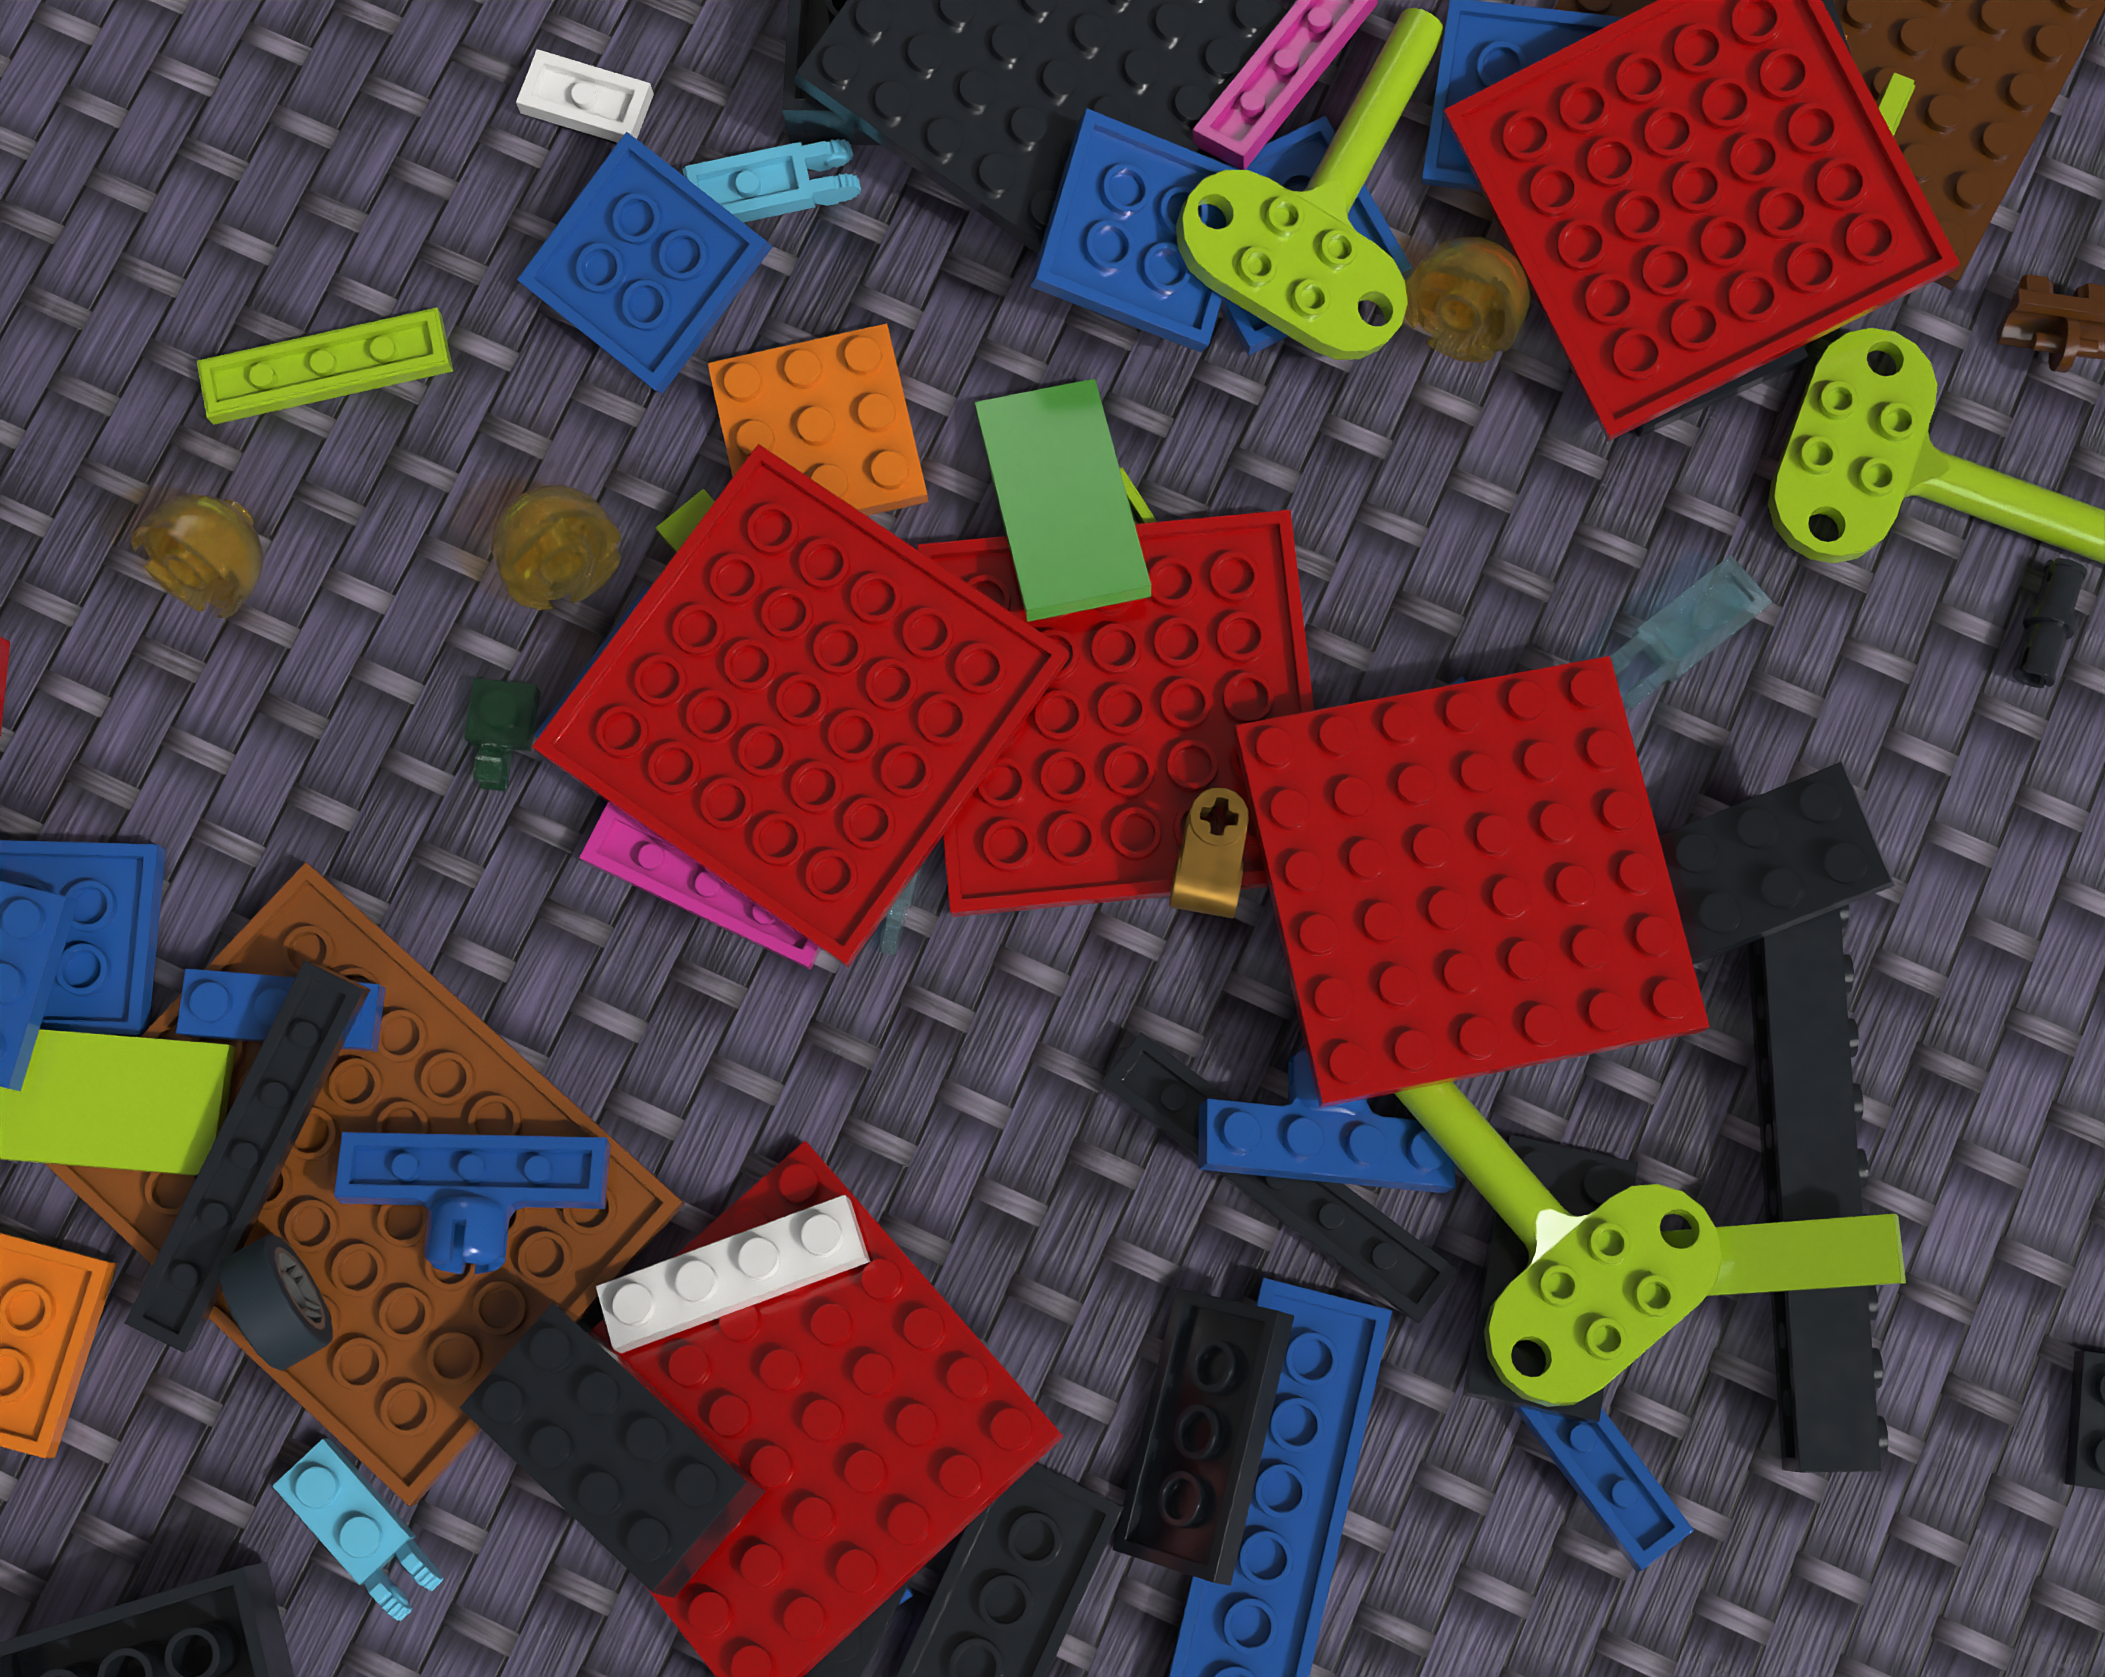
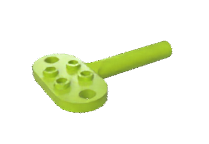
M1408 8L1401 13L1304 191H1291L1270 178L1249 170H1223L1204 178L1183 203L1177 220L1178 250L1193 275L1213 291L1314 352L1335 360H1357L1379 351L1403 323L1408 305L1405 280L1394 259L1376 243L1364 237L1353 228L1348 219V213L1444 36V27L1439 19L1431 13L1418 8ZM1211 204L1218 207L1226 217V227L1223 229L1207 227L1198 215V206ZM1369 300L1376 303L1384 314V325L1372 326L1367 324L1358 312L1359 301Z
M1867 328L1848 332L1826 348L1809 375L1771 481L1768 501L1769 511L1774 528L1790 548L1811 560L1834 564L1858 559L1885 538L1897 518L1903 499L1909 496H1919L2105 564L2104 509L1947 453L1933 446L1929 438L1928 429L1935 408L1938 384L1931 362L1914 342L1894 331ZM1876 350L1889 354L1895 361L1896 374L1882 376L1873 372L1868 365L1867 354ZM1822 514L1832 518L1838 527V539L1825 542L1815 538L1809 529V517Z
M1454 1082L1394 1093L1520 1238L1528 1250L1529 1260L1526 1268L1504 1288L1490 1306L1484 1330L1487 1356L1501 1382L1522 1399L1547 1407L1574 1405L1603 1389L1696 1308L1716 1284L1722 1261L1718 1230L1705 1209L1683 1191L1660 1184L1631 1186L1609 1198L1598 1209L1588 1215H1572L1559 1204ZM1665 1215H1679L1688 1221L1693 1232L1692 1243L1688 1248H1674L1664 1241L1660 1232V1223ZM1529 1340L1542 1348L1546 1356V1366L1540 1376L1528 1377L1516 1370L1511 1358L1512 1349L1516 1342Z

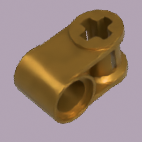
M1211 788L1202 792L1194 801L1186 818L1182 846L1176 859L1169 907L1234 918L1243 874L1242 856L1248 826V809L1244 800L1236 792L1226 788ZM1212 807L1222 808L1223 819L1233 822V825L1226 826L1221 835L1218 836L1210 833L1211 826L1209 822L1200 820V817L1208 816Z

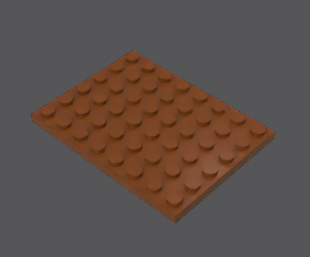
M305 862L204 970L296 977L304 960L314 961L355 982L380 984L386 988L378 1051L341 1049L244 1245L246 1247L265 1235L272 1233L282 1238L295 1251L311 1274L326 1304L333 1327V1340L323 1349L281 1371L269 1366L246 1340L229 1310L222 1291L209 1319L408 1506H413L417 1504L482 1431L459 1407L546 1309L554 1302L582 1319L599 1300L596 1286L619 1278L683 1207L685 1202L320 872ZM180 995L146 1030L141 1038L227 1044L236 1047L227 1117L263 1043L186 1037L177 1034L181 1002ZM342 1132L605 1137L610 1143L605 1209L525 1207L515 1210L509 1219L505 1263L499 1269L493 1272L475 1274L476 1264L466 1263L464 1273L462 1274L442 1271L434 1268L424 1256L428 1218L426 1207L421 1205L340 1204L334 1197ZM45 1164L152 1265L197 1176Z

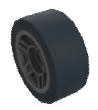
M269 1233L220 1261L218 1276L229 1310L246 1340L269 1366L283 1371L332 1342L333 1327L322 1295L306 1266L282 1238Z

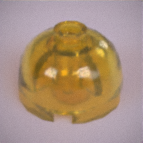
M1461 236L1436 245L1414 268L1405 282L1408 301L1405 317L1408 323L1414 329L1419 322L1425 331L1433 335L1427 344L1437 352L1458 361L1482 363L1491 360L1498 351L1504 350L1505 353L1513 345L1521 332L1531 301L1527 275L1517 258L1500 244L1482 237Z
M555 484L544 485L527 491L506 506L496 520L491 550L499 577L509 595L522 606L546 610L554 609L549 600L560 599L571 593L570 599L572 603H576L586 599L605 585L619 566L621 555L617 550L618 541L622 542V539L611 516L590 494L574 487Z
M182 494L162 503L150 512L132 531L131 544L134 551L136 552L143 544L145 550L152 558L144 566L152 578L171 595L201 613L206 609V602L217 608H223L217 616L218 618L226 619L236 614L251 597L260 582L265 557L258 533L253 528L254 521L251 515L240 504L229 499L222 501L208 495Z

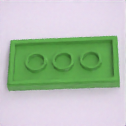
M1095 378L975 402L977 422L1027 622L1151 597L1149 575Z

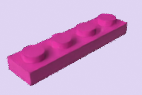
M1297 0L1194 127L1193 142L1202 150L1234 167L1246 170L1377 6L1378 0Z
M609 802L607 803L579 857L584 863L806 969H812L821 950L820 948Z

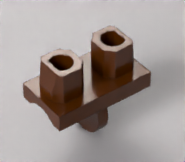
M2031 274L2022 276L2012 295L2011 304L1997 329V344L2049 352V369L2053 372H2068L2076 357L2105 360V285L2087 283L2077 287L2073 296L2054 294L2053 283L2049 281L2048 277Z

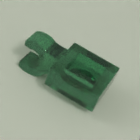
M474 678L464 739L470 746L481 747L475 759L473 780L481 782V790L506 792L510 777L512 751H532L541 693L536 684Z

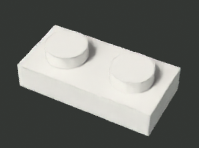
M537 49L516 103L521 114L618 143L626 131L637 139L654 94L651 84Z

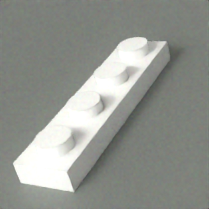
M846 1195L598 1285L596 1289L613 1350L624 1353L866 1264L870 1260L851 1200Z

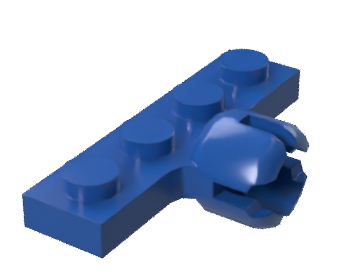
M1302 1048L1288 1060V1102L1285 1106L1206 1099L1199 1105L1198 1170L1435 1193H1447L1455 1188V1163L1417 1120L1381 1117L1371 1112L1367 1099L1319 1108L1306 1048Z
M342 1132L334 1197L340 1204L421 1205L426 1207L428 1218L424 1256L434 1268L462 1274L464 1273L466 1263L476 1264L475 1274L493 1272L505 1263L509 1219L515 1210L525 1207L605 1209L610 1143L605 1137Z

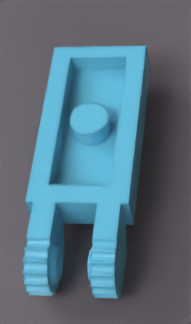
M845 139L831 140L829 142L822 141L803 146L801 142L688 165L682 168L684 177L743 223L815 208V203L829 206L842 201L846 202L857 197L861 191L859 178H857V175L853 176V174L845 173L838 176L832 175L809 180L807 169L820 172L830 170L833 167L844 166V164L853 160L851 144H849V141H845Z
M329 1438L322 1439L273 1485V1488L359 1585L365 1584L369 1594L375 1601L382 1606V1609L397 1621H401L412 1611L407 1596L382 1570L389 1561L397 1555L400 1563L406 1568L411 1577L420 1586L427 1588L429 1591H433L443 1581L444 1578L439 1569L413 1541L416 1535Z

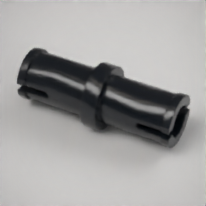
M2056 558L2055 562L2051 559L2046 562L2035 606L2028 608L2025 613L2023 627L2027 632L2017 665L2012 673L2013 677L2024 685L2036 688H2044L2045 685L2052 687L2056 680L2055 674L2065 640L2072 638L2075 633L2077 619L2073 616L2082 583L2087 575V569L2082 564L2073 560Z

